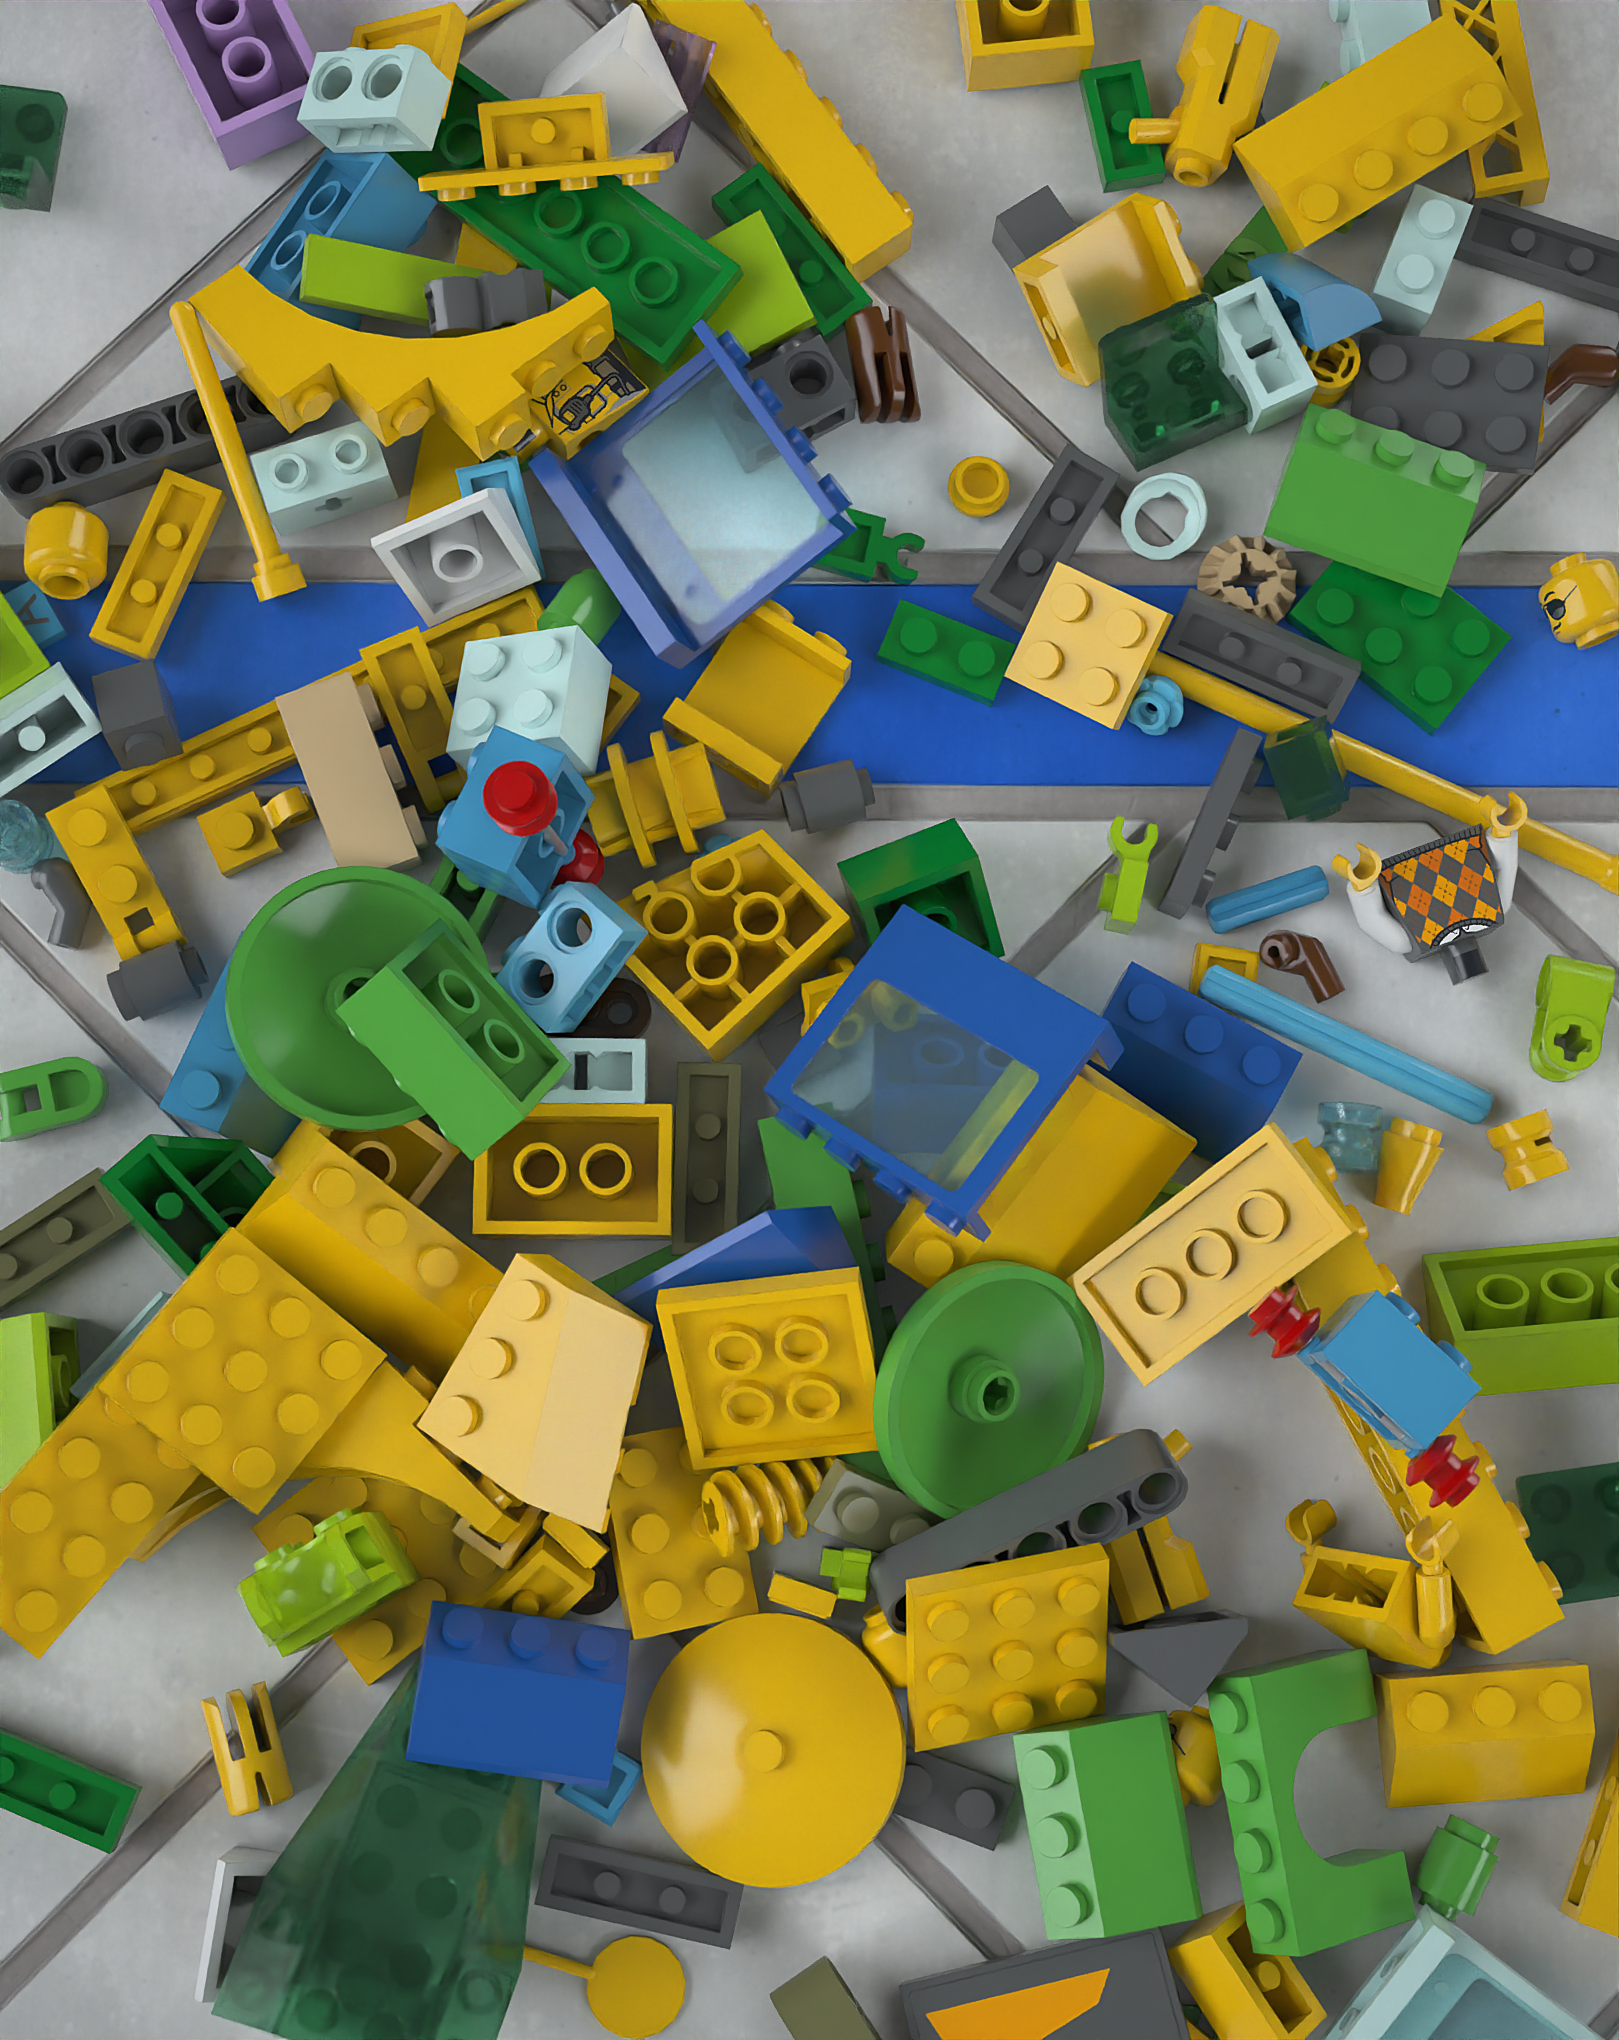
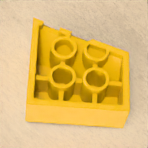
M763 829L692 861L691 867L659 882L654 883L651 880L631 890L633 894L615 902L648 931L647 935L623 965V968L713 1063L723 1062L801 989V984L810 981L828 964L830 959L838 955L856 938L850 916ZM585 912L580 918L592 931L591 919Z
M517 1253L417 1427L520 1501L600 1534L606 1533L611 1509L607 1508L614 1475L620 1473L625 1448L621 1447L630 1406L636 1404L653 1324L551 1255Z

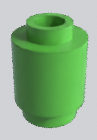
M585 569L580 574L572 575L539 617L537 629L541 631L578 625L597 647L620 616L621 603L599 570Z
M1450 1814L1444 1829L1439 1826L1436 1827L1411 1883L1423 1891L1418 1903L1422 1906L1427 1903L1443 1917L1456 1922L1460 1910L1474 1916L1500 1858L1494 1855L1500 1839Z

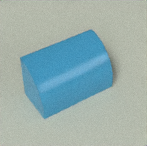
M1275 252L1247 262L1251 279L1254 280L1262 276L1293 337L1314 351H1319L1382 321L1378 307L1365 292L1302 256L1289 252Z

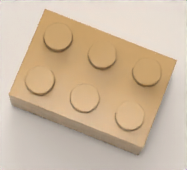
M348 671L275 697L337 866H371L401 873L423 865L419 850L429 847L430 844L415 806L402 808L396 791L408 786L392 745L389 744L380 748L374 731L384 728L385 724L369 684L366 683L357 687Z

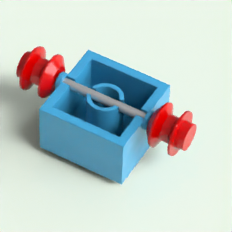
M494 725L487 741L479 743L470 756L467 765L468 779L457 801L453 800L448 803L440 816L437 827L439 837L435 844L471 883L539 911L540 904L546 897L549 889L553 890L567 881L593 883L596 886L602 878L605 862L600 848L587 832L580 829L595 795L565 753Z
M1296 1285L1285 1293L1277 1286L1268 1291L1248 1314L1256 1323L1248 1335L1252 1338L1266 1332L1275 1341L1271 1354L1273 1359L1293 1356L1298 1352L1295 1356L1394 1449H1407L1405 1455L1411 1460L1407 1466L1406 1484L1413 1486L1424 1481L1433 1490L1429 1500L1431 1508H1435L1443 1502H1446L1451 1508L1460 1504L1480 1481V1477L1474 1472L1480 1458L1474 1455L1461 1460L1452 1452L1457 1437L1454 1434L1438 1435L1482 1388L1468 1375L1473 1368L1469 1360L1450 1343L1440 1340L1435 1344L1416 1326L1421 1321L1419 1314L1404 1299L1391 1291L1385 1297L1378 1290L1349 1297L1319 1330L1321 1309L1316 1307L1303 1312L1294 1303L1298 1291Z

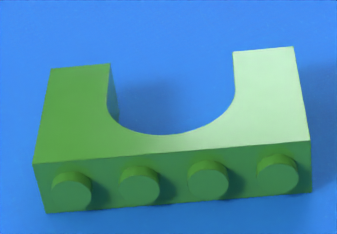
M1366 1648L1318 1650L1216 1675L1207 1688L1210 1705L1209 1713L1214 1728L1222 1773V1786L1226 1796L1234 1841V1854L1238 1864L1246 1909V1923L1250 1932L1253 1953L1302 1957L1416 1919L1404 1850L1353 1849L1322 1859L1304 1838L1295 1813L1293 1795L1295 1773L1300 1757L1310 1741L1326 1729L1378 1715Z

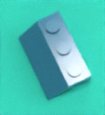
M326 149L244 269L271 293L311 316L359 331L362 314L299 301L305 239L309 233L404 253L408 247L414 245L423 236L428 225L426 219L438 202L427 191H419V184L388 153H333L330 149Z
M242 931L162 1098L159 1108L225 1139L242 1140L250 1150L273 1159L302 1119L278 1105L255 1083L239 1059L231 1040L225 1011V986L231 957L244 932Z

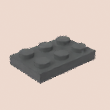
M1361 333L1359 342L1361 362L1354 381L1351 417L1388 430L1401 431L1411 438L1448 451L1461 452L1471 459L1487 464L1485 471L1534 475L1550 353L1549 345Z

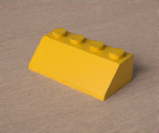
M1447 12L1232 144V148L1289 252L1294 253L1306 248L1524 114L1495 59Z
M315 1128L235 1228L330 1308L408 1366L414 1365L437 1387L441 1385L504 1276L502 1271Z

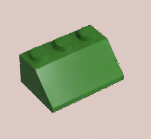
M1309 402L1286 456L1263 535L1442 597L1477 507L1487 464L1471 459L1461 452L1448 451L1411 438L1401 431L1388 430L1356 419L1341 410L1328 409Z
M440 918L335 1010L347 1024L351 1035L360 1044L372 1051L392 1073L398 1087L404 1093L413 1097L438 1124L443 1136L451 1144L459 1147L471 1161L475 1160L525 1119L572 1066Z
M1166 1710L1080 1718L1031 1728L1012 1735L1047 1940L1106 1938L1195 1920L1204 1916Z

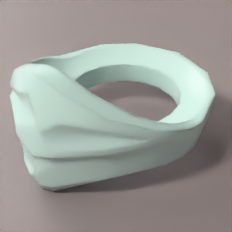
M1174 472L1151 476L1136 486L1130 494L1121 514V533L1132 552L1151 561L1170 560L1189 550L1201 536L1207 521L1208 508L1201 486L1193 477ZM1166 494H1170L1179 499L1188 511L1184 519V530L1178 539L1170 545L1162 547L1151 546L1142 541L1136 532L1134 524L1136 514L1140 507L1150 499H1161Z

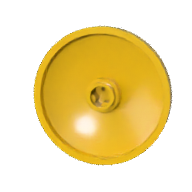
M790 1613L745 1615L718 1624L697 1636L673 1658L664 1670L653 1690L643 1721L641 1736L642 1770L649 1798L661 1824L677 1845L698 1864L723 1878L744 1885L769 1888L796 1886L827 1876L848 1864L867 1848L885 1826L900 1794L906 1764L904 1721L893 1688L863 1647L851 1637L829 1624L803 1615Z

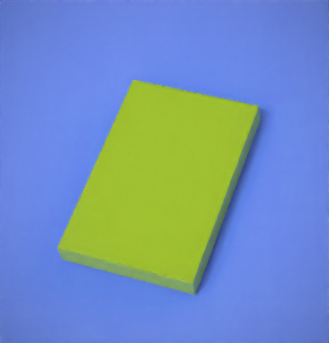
M761 210L705 240L740 265L744 274L707 321V324L719 335L723 334L726 330H730L746 349L751 359L818 323ZM616 335L635 375L649 388V393L705 348L701 339L696 335L667 373ZM722 369L715 372L696 389L724 374Z

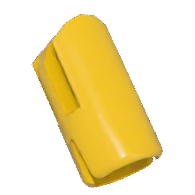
M265 1681L252 1684L251 1687L252 1698L266 1749L261 1752L258 1749L250 1713L242 1691L235 1689L226 1692L228 1716L239 1758L232 1760L216 1699L212 1696L200 1700L229 1814L233 1817L260 1810L256 1782L266 1806L281 1804L290 1800L294 1795Z

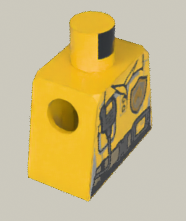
M606 348L596 359L582 362L561 377L558 384L548 394L542 397H534L528 401L533 426L526 431L523 438L516 445L506 451L511 457L517 456L518 462L522 464L545 443L554 453L568 461L649 394V388L614 353Z

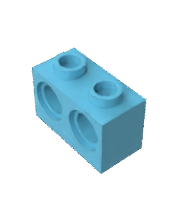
M567 881L565 884L555 887L543 899L538 911L541 917L527 935L519 937L506 949L501 958V965L504 967L495 977V980L529 1018L546 1033L574 1032L648 933L644 927L593 883ZM586 912L592 922V932L588 941L583 944L577 934V923L582 914ZM546 963L551 967L554 974V983L548 994L542 990L539 980L540 972Z

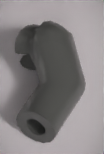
M60 857L42 859L34 865L31 871V882L35 889L43 890L56 909L47 942L58 947L78 951L93 902L72 863Z

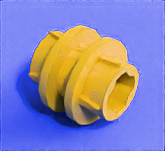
M663 730L650 733V740L654 756L628 763L620 743L607 746L611 769L598 772L593 776L582 777L595 795L587 813L604 858L635 848L641 865L646 869L657 865L653 843L679 835L687 856L699 853L695 830L726 821L720 794L702 741L670 751Z

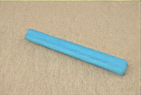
M1213 965L1207 969L1202 977L1198 988L1200 998L1471 1125L1482 1123L1491 1109L1493 1096L1490 1092L1219 965Z

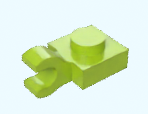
M1117 815L1109 828L1107 841L1110 850L1119 860V866L1116 874L1105 873L1099 893L1097 910L1107 912L1104 930L1129 935L1137 922L1149 866L1148 858L1158 839L1157 824L1149 823L1144 833L1143 842L1140 844H1130L1122 836L1125 817Z
M822 1546L819 1574L832 1577L830 1589L838 1590L839 1599L865 1602L866 1594L870 1593L871 1586L868 1575L870 1565L879 1554L871 1553L870 1550L849 1547L841 1549Z

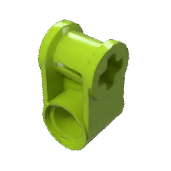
M1553 954L1546 956L1536 987V1013L1529 1047V1061L1534 1071L1543 1079L1551 1082H1566L1575 1078L1582 1070L1589 1068L1598 1059L1602 1049L1606 1014L1609 1010L1614 990L1615 970L1612 966ZM1561 1037L1566 1039V1049L1575 1052V1056L1570 1060L1564 1059L1565 1053L1563 1048L1554 1045V1042Z

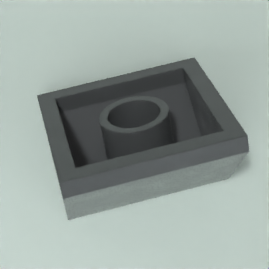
M1225 1609L1145 1619L1128 1625L1121 1623L1107 1624V1645L1171 1696L1193 1708L1250 1630L1248 1617Z

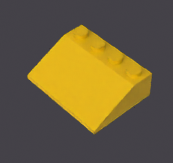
M1015 1061L929 1175L928 1179L948 1191L958 1190L1039 1080V1075ZM1085 1064L977 1211L991 1230L985 1242L983 1243L963 1229L957 1237L948 1234L925 1216L924 1211L927 1209V1206L912 1198L885 1234L887 1262L927 1289H930L938 1281L959 1269L993 1260L1023 1263L1048 1272L1069 1285L1066 1282L1068 1277L1133 1228L1197 1145V1140L1098 1071Z

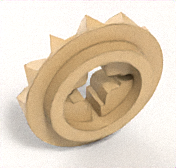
M1236 534L1229 540L1219 545H1214L1205 557L1198 572L1197 591L1272 624H1277L1287 614L1296 597L1295 580L1297 570L1292 569L1286 558L1285 549L1276 548L1266 542L1263 535L1251 538L1240 537ZM1242 561L1245 568L1249 569L1251 576L1268 578L1257 587L1255 591L1256 598L1253 602L1251 596L1247 595L1244 587L1234 588L1233 585L1228 586L1230 582L1237 580L1240 575Z

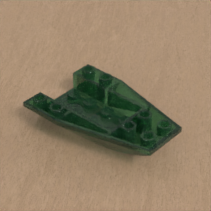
M421 1654L265 1876L212 2009V2015L266 2035L286 2040H497L522 1971L543 1780L405 1760Z

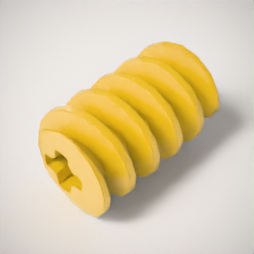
M833 1455L761 1463L758 1467L754 1464L741 1465L734 1473L730 1470L716 1471L709 1481L706 1480L704 1482L701 1498L704 1522L719 1555L722 1557L732 1555L734 1551V1535H737L740 1544L745 1550H756L759 1544L758 1529H761L764 1538L769 1544H780L783 1539V1523H785L788 1532L793 1538H804L807 1533L808 1521L803 1514L837 1457ZM814 1528L816 1532L824 1533L823 1531Z

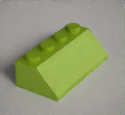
M1619 1236L1422 1254V1272L1431 1341L1437 1344L1440 1340H1444L1454 1346L1469 1360L1473 1368L1468 1375L1482 1387L1474 1397L1619 1383Z
M38 1312L0 1320V1491L80 1402L79 1398L69 1390L81 1377L77 1318Z

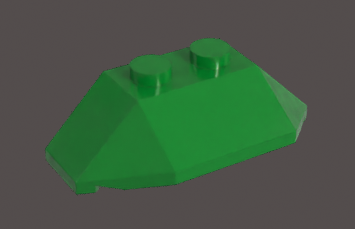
M158 1134L146 1136L98 1178L99 1182L134 1228L183 1282L227 1229L237 1227L275 1179L242 1140Z

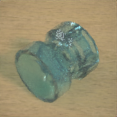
M0 800V867L14 874H29L38 861L50 858L53 852L54 837L50 827L25 804L15 800ZM7 827H9V829L5 832L4 836H2L4 830Z
M1354 1102L1319 1103L1317 1123L1325 1131L1320 1146L1329 1155L1337 1173H1379L1380 1153L1374 1147L1375 1140H1373V1135L1382 1129L1383 1108Z

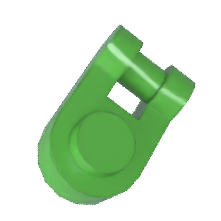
M63 1057L0 1073V1112L2 1116L0 1120V1142L27 1139L42 1132L83 1123L96 1117L105 1107L109 1097V1084L104 1072L88 1060L79 1057ZM38 1088L42 1109L27 1112L24 1093Z

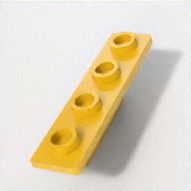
M605 92L484 102L477 104L485 168L432 172L419 177L418 184L419 191L437 190L439 201L476 197L475 187L498 185L500 196L529 194L537 192L535 181L559 179L560 189L563 191L598 187L597 176L621 174L622 185L648 184L660 181L659 171L666 170L675 164L674 152L612 157Z

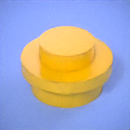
M985 456L968 457L960 461L950 473L947 487L948 496L953 506L960 513L972 518L989 517L997 513L1007 501L1010 489L1009 478L1005 469L997 461Z

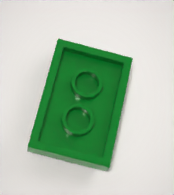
M1335 560L1331 562L1285 619L1311 641L1361 662V673L1358 678L1430 736L1512 638L1510 634L1448 585L1442 597H1438Z

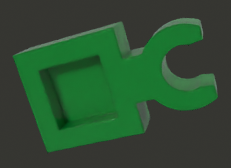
M847 508L845 512L858 530L811 566V568L866 583L873 578L875 567L882 569L889 580L897 584H911L917 579L918 571L903 567L897 559V553L901 549L918 553L924 548L925 540L913 533H902L894 538L883 536L886 518ZM822 513L820 514L817 532L828 523Z

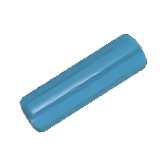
M1313 865L1211 899L1205 905L1206 916L1212 930L1217 934H1221L1321 901L1329 894L1328 881L1322 868Z

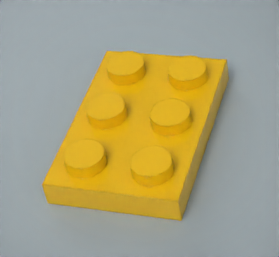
M684 1426L623 1437L621 1447L625 1448L620 1473L614 1475L607 1505V1508L611 1509L607 1528L625 1628L630 1630V1640L730 1620L745 1615L758 1614L759 1608L748 1551L742 1547L737 1535H734V1551L732 1555L728 1557L720 1556L706 1528L702 1513L701 1491L706 1480L709 1481L716 1471L730 1470L733 1472L732 1466L693 1470Z

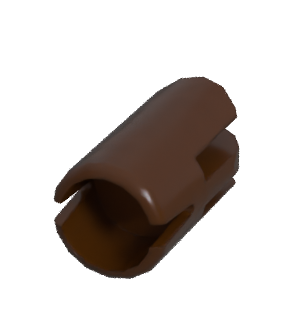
M873 306L853 313L844 324L860 424H870L875 422V420L881 424L894 423L897 420L902 423H913L919 421L921 417L905 315L901 309L894 306H888V321L884 322L880 307Z

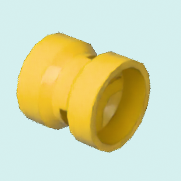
M1349 336L1319 351H1314L1303 344L1300 350L1318 383L1309 402L1330 409L1339 404L1358 373L1361 362L1359 349ZM1322 359L1330 360L1331 362H1333V365L1323 361Z
M1547 1109L1485 1131L1492 1149L1502 1153L1505 1163L1502 1175L1509 1191L1570 1169L1564 1152L1555 1148L1549 1137L1553 1124Z

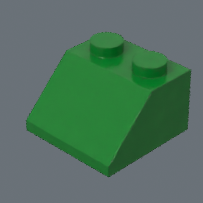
M955 818L837 863L853 917L867 951L900 907L905 904L997 958L1005 956L979 856Z

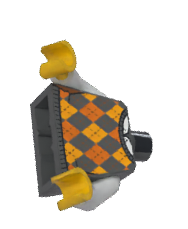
M1510 790L1508 794L1510 800L1509 807L1503 814L1497 815V802L1488 794L1479 803L1480 813L1492 824L1486 832L1481 823L1381 860L1377 852L1358 842L1356 848L1360 853V860L1353 869L1348 859L1337 854L1332 860V868L1338 875L1349 881L1346 890L1360 930L1390 952L1402 953L1410 963L1440 953L1453 986L1488 973L1489 969L1476 939L1488 935L1504 924V915L1510 910L1518 867V832L1516 829L1523 825L1527 818L1528 809L1526 803L1515 792Z

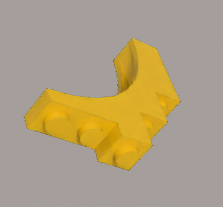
M239 264L187 299L194 307L206 342L290 434L306 422H312L321 418L330 409L331 405L341 398L386 448L402 436H409L419 431L426 424L429 417L437 412L483 462L499 450H507L516 445L523 438L526 431L533 426L529 400L548 394L558 384L561 377L582 362H589L599 357L606 350L609 343L615 339L610 302L595 287L590 288L553 311L508 328L457 338L406 339L359 332L311 316L274 295Z
M385 1360L368 1378L285 1481L290 1482L322 1476L373 1478L419 1490L447 1504L481 1533L501 1544L521 1525L506 1510L513 1499L501 1486L484 1474L476 1480L461 1465L462 1458L417 1427L438 1387L414 1365L405 1373ZM201 1472L128 1558L144 1563L181 1529L234 1498Z

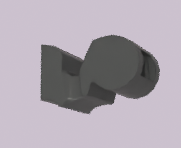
M517 268L507 275H496L489 271L477 276V279L468 276L444 277L427 282L423 286L430 322V338H457L499 330L501 327L513 326L548 313L542 270Z

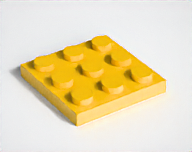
M230 1227L95 1387L250 1512L258 1516L385 1359L387 1354L234 1227Z
M859 1267L658 1290L656 1308L693 1470L879 1451L873 1420L874 1392L879 1370Z
M316 1477L251 1527L269 1553L288 1543L291 1546L301 1541L303 1545L309 1543L317 1537L313 1530L316 1525L349 1507L352 1510L360 1507L362 1512L383 1511L421 1577L420 1581L330 1635L369 1687L423 1645L432 1600L471 1606L507 1569H502L451 1531L461 1516L447 1504L419 1490L373 1478Z
M1100 1542L906 1580L908 1736L915 1752L1105 1713L1109 1557Z

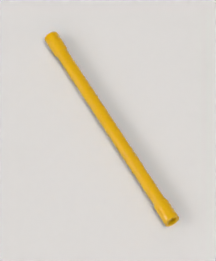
M1157 650L1146 672L1145 677L1162 675L1170 678L1179 686L1183 696L1456 820L1470 826L1482 823L1485 832L1492 826L1479 810V803L1483 796ZM1497 803V815L1503 814L1507 807ZM1529 817L1526 818L1523 825L1516 829L1518 832L1519 848L1592 880L1602 889L1619 896L1618 854H1609Z

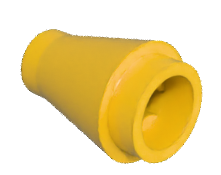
M1393 1117L1389 1132L1382 1130L1377 1192L1373 1201L1374 1205L1406 1215L1411 1214L1414 1202L1445 1150L1439 1148L1443 1135L1442 1131Z

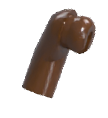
M1574 344L1570 346L1547 368L1544 400L1549 405H1552L1575 383L1602 388L1614 385L1619 380V356L1609 346Z
M1276 930L1270 932L1262 940L1259 947V955L1263 963L1275 970L1303 976L1317 1004L1346 990L1323 944L1317 938L1289 930Z

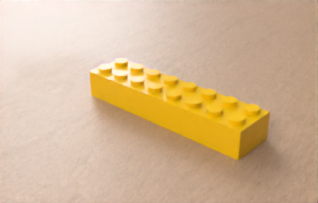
M1307 1136L1292 1143L1357 1228L1356 1231L1279 1287L1283 1293L1295 1285L1298 1287L1294 1303L1303 1312L1316 1307L1321 1309L1319 1330L1351 1296L1378 1290L1384 1297L1389 1291L1401 1297V1291L1389 1268L1383 1262L1376 1265L1364 1241L1369 1239L1370 1236L1362 1216L1351 1203L1344 1206L1332 1183L1338 1180V1175L1327 1152L1320 1145L1313 1148ZM1321 1380L1405 1540L1411 1530L1427 1515L1431 1517V1527L1434 1533L1447 1520L1454 1521L1458 1526L1460 1541L1443 1559V1567L1448 1568L1451 1574L1452 1602L1457 1606L1458 1613L1455 1634L1461 1646L1495 1656L1566 1618L1556 1601L1563 1597V1593L1555 1575L1545 1562H1535L1524 1539L1530 1536V1531L1524 1517L1512 1501L1503 1502L1491 1480L1498 1473L1490 1454L1478 1440L1473 1443L1470 1441L1459 1420L1465 1416L1464 1408L1438 1436L1454 1434L1457 1437L1452 1452L1461 1460L1474 1455L1480 1458L1479 1464L1474 1470L1480 1477V1481L1475 1489L1457 1506L1451 1508L1446 1502H1443L1441 1505L1431 1508L1429 1500L1433 1490L1424 1481L1413 1486L1406 1484L1407 1466L1411 1460L1405 1455L1407 1449H1394Z

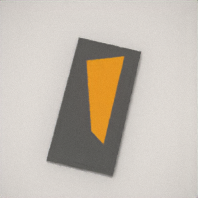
M1161 1926L1106 1938L1073 1939L904 1981L899 1985L912 2040H1191Z

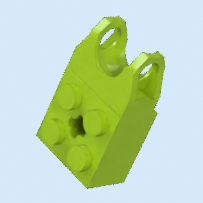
M348 1507L337 1512L313 1528L317 1537L305 1545H303L302 1541L293 1546L288 1543L255 1562L253 1565L257 1571L240 1581L235 1587L241 1599L244 1600L252 1619L263 1633L262 1636L269 1647L276 1645L282 1658L310 1648L421 1580L420 1575L383 1511L362 1512L360 1507L352 1510Z

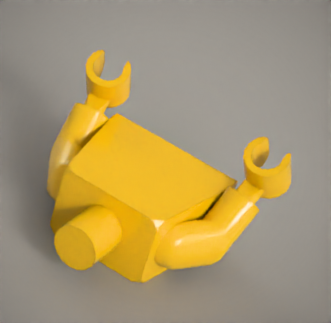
M1306 1499L1293 1508L1285 1520V1526L1290 1536L1305 1547V1552L1300 1554L1304 1576L1292 1601V1605L1354 1648H1366L1368 1656L1427 1669L1440 1667L1451 1654V1641L1456 1632L1457 1606L1452 1602L1451 1574L1448 1568L1443 1567V1559L1460 1541L1458 1526L1454 1521L1447 1520L1434 1533L1431 1527V1517L1427 1515L1411 1530L1406 1537L1405 1546L1412 1558L1422 1564V1567L1418 1568L1411 1561L1324 1547L1321 1537L1337 1524L1335 1511L1331 1504L1324 1499L1319 1500L1314 1505L1310 1499Z

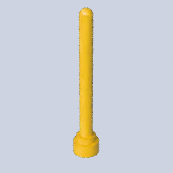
M177 301L170 308V318L258 562L253 564L257 576L251 578L259 602L305 588L307 584L299 563L292 564L289 553L282 554L194 307L186 301Z

